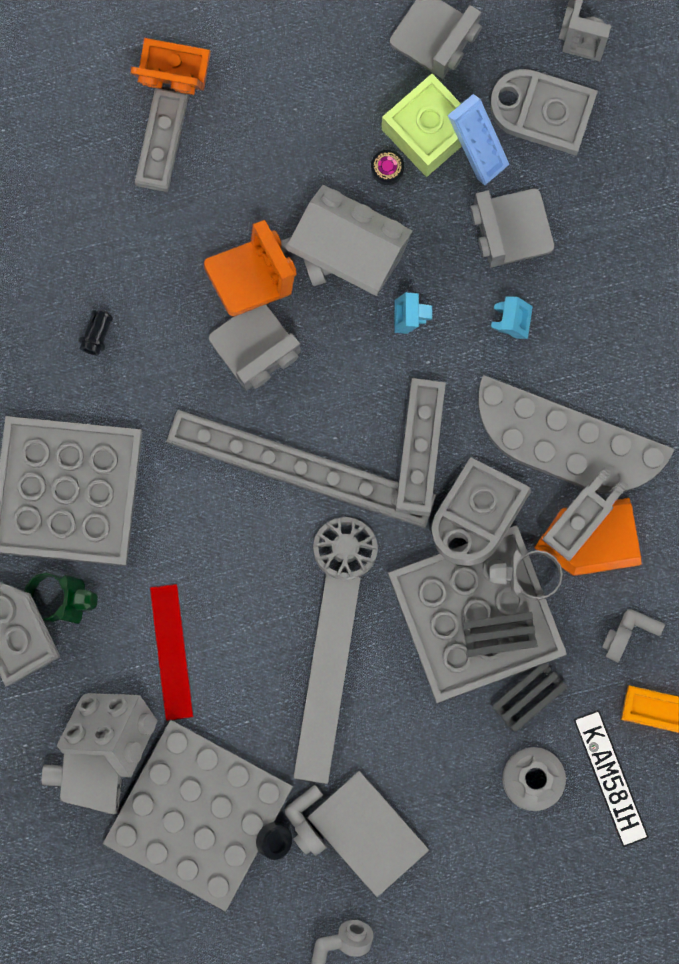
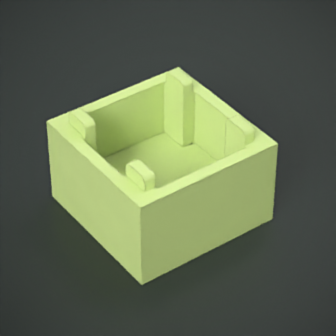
M431 74L382 117V131L428 177L462 147L447 116L461 103Z

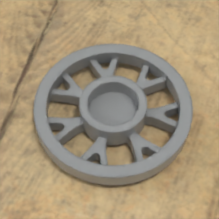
M349 517L336 518L324 524L317 532L313 544V554L319 568L327 575L340 580L355 579L367 573L375 563L378 551V544L373 531L365 523ZM341 525H352L351 534H342ZM329 529L337 535L333 541L324 536V533ZM361 531L365 532L368 538L358 542L355 535ZM318 547H332L331 554L320 556ZM359 548L372 550L371 557L367 558L359 555ZM334 558L342 563L338 571L329 567ZM356 559L361 569L351 572L348 563ZM345 568L347 573H343L342 570Z

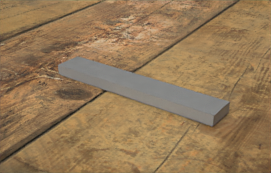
M326 574L294 779L328 784L361 580L359 577L351 580H340Z

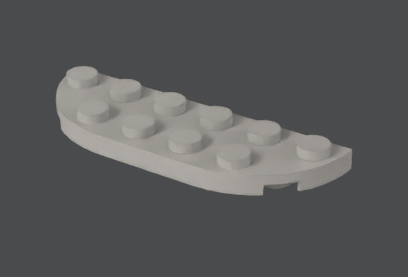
M483 375L478 393V410L491 442L513 461L581 488L589 487L606 466L611 471L609 478L595 492L611 494L613 487L622 480L628 484L627 488L623 491L627 492L652 480L665 467L674 452V449L488 376Z

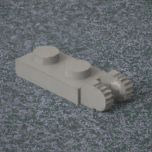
M606 466L589 487H584L542 539L568 561L573 558L614 508L612 505L628 486L623 480L617 483L606 500L595 493L598 487L609 478L611 471Z

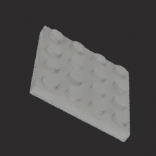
M5 416L0 456V554L127 566L142 430Z
M517 525L509 528L494 554L481 563L458 565L438 554L388 573L436 704L567 655L546 599H528L522 594L514 598L511 594V582H507L506 585H497L489 582L490 566L506 563L507 567H511V558L516 550L522 556L528 553ZM468 543L451 550L461 552L466 549ZM528 555L517 566V582L527 594L536 597L544 596ZM532 612L538 647L468 657L463 622ZM526 622L471 629V633L475 635L526 627ZM528 635L473 642V646L476 649L528 641Z
M170 720L103 844L226 912L258 853L256 838L259 831L266 824L276 820L293 786Z

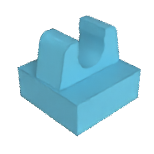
M406 292L394 300V333L408 334L419 327V324H426V320H432V306L419 304V293Z
M506 297L504 302L494 305V309L503 313V317L500 322H492L491 327L516 339H528L533 306L519 297Z

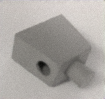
M64 753L63 766L43 765L42 785L61 787L60 801L109 814H119L122 777L117 774L104 755Z

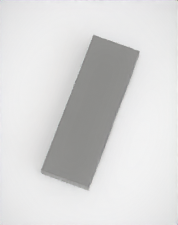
M155 88L135 178V186L164 192L169 191L188 102V94Z

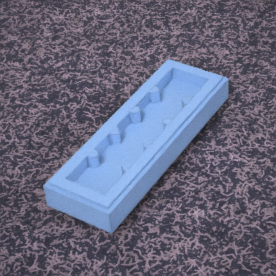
M472 94L447 116L477 180L486 185L509 165V162L481 99Z

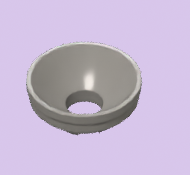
M530 747L522 749L510 757L503 770L502 782L505 793L512 803L525 810L540 811L551 807L560 799L565 789L566 775L562 763L553 753L543 748ZM532 768H539L546 775L545 785L538 790L531 789L525 780L526 773Z

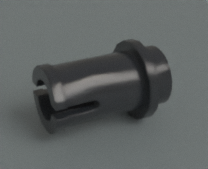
M99 310L92 311L85 335L79 338L81 343L80 350L98 356L100 351H104L105 345L103 342L113 320L111 315Z

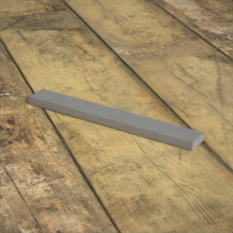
M180 410L176 412L166 441L167 444L424 529L426 528L429 516L395 512L398 482ZM433 494L431 510L436 498L435 494Z

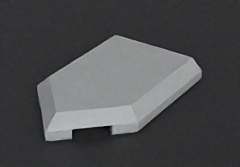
M0 582V676L6 687L58 659L60 654L31 594Z

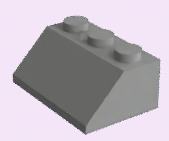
M322 185L308 204L287 244L286 250L377 296L400 262L413 230L403 226L398 221L391 220L375 212L366 205L342 195L335 189Z

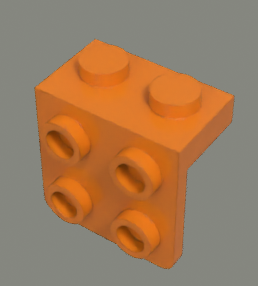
M144 38L139 68L131 67L130 74L137 77V82L143 86L162 89V85L165 83L170 84V89H174L175 92L195 95V89L204 91L211 51Z
M265 220L253 224L251 242L209 257L204 261V269L230 316L240 315L292 294L294 277L297 275L295 265L290 257L286 258L281 250L282 244L279 235L275 230H270Z

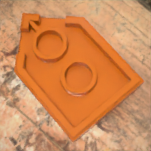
M630 498L618 499L612 505L614 508L570 561L566 560L542 540L567 508L560 510L534 547L536 550L553 555L560 563L562 569L572 576L642 565Z

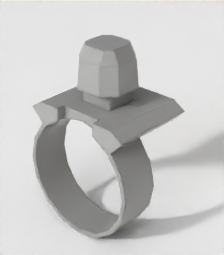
M516 550L511 558V567H507L506 563L494 564L489 567V582L497 585H506L507 582H511V594L514 598L522 594L528 599H547L557 591L563 576L558 560L548 552L539 550L528 552L524 556ZM528 555H545L553 560L558 567L559 582L555 590L549 595L541 597L531 596L524 592L517 582V566Z

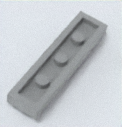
M416 378L411 380L395 512L430 516L446 382Z

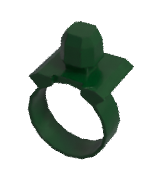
M49 573L37 574L30 579L24 590L30 593L33 598L35 589L44 579L54 577L59 581L61 588L64 589L63 604L55 614L49 618H44V622L50 623L62 620L79 624L82 620L83 611H91L97 607V594L93 591L85 590V583L82 579L67 575L61 577Z

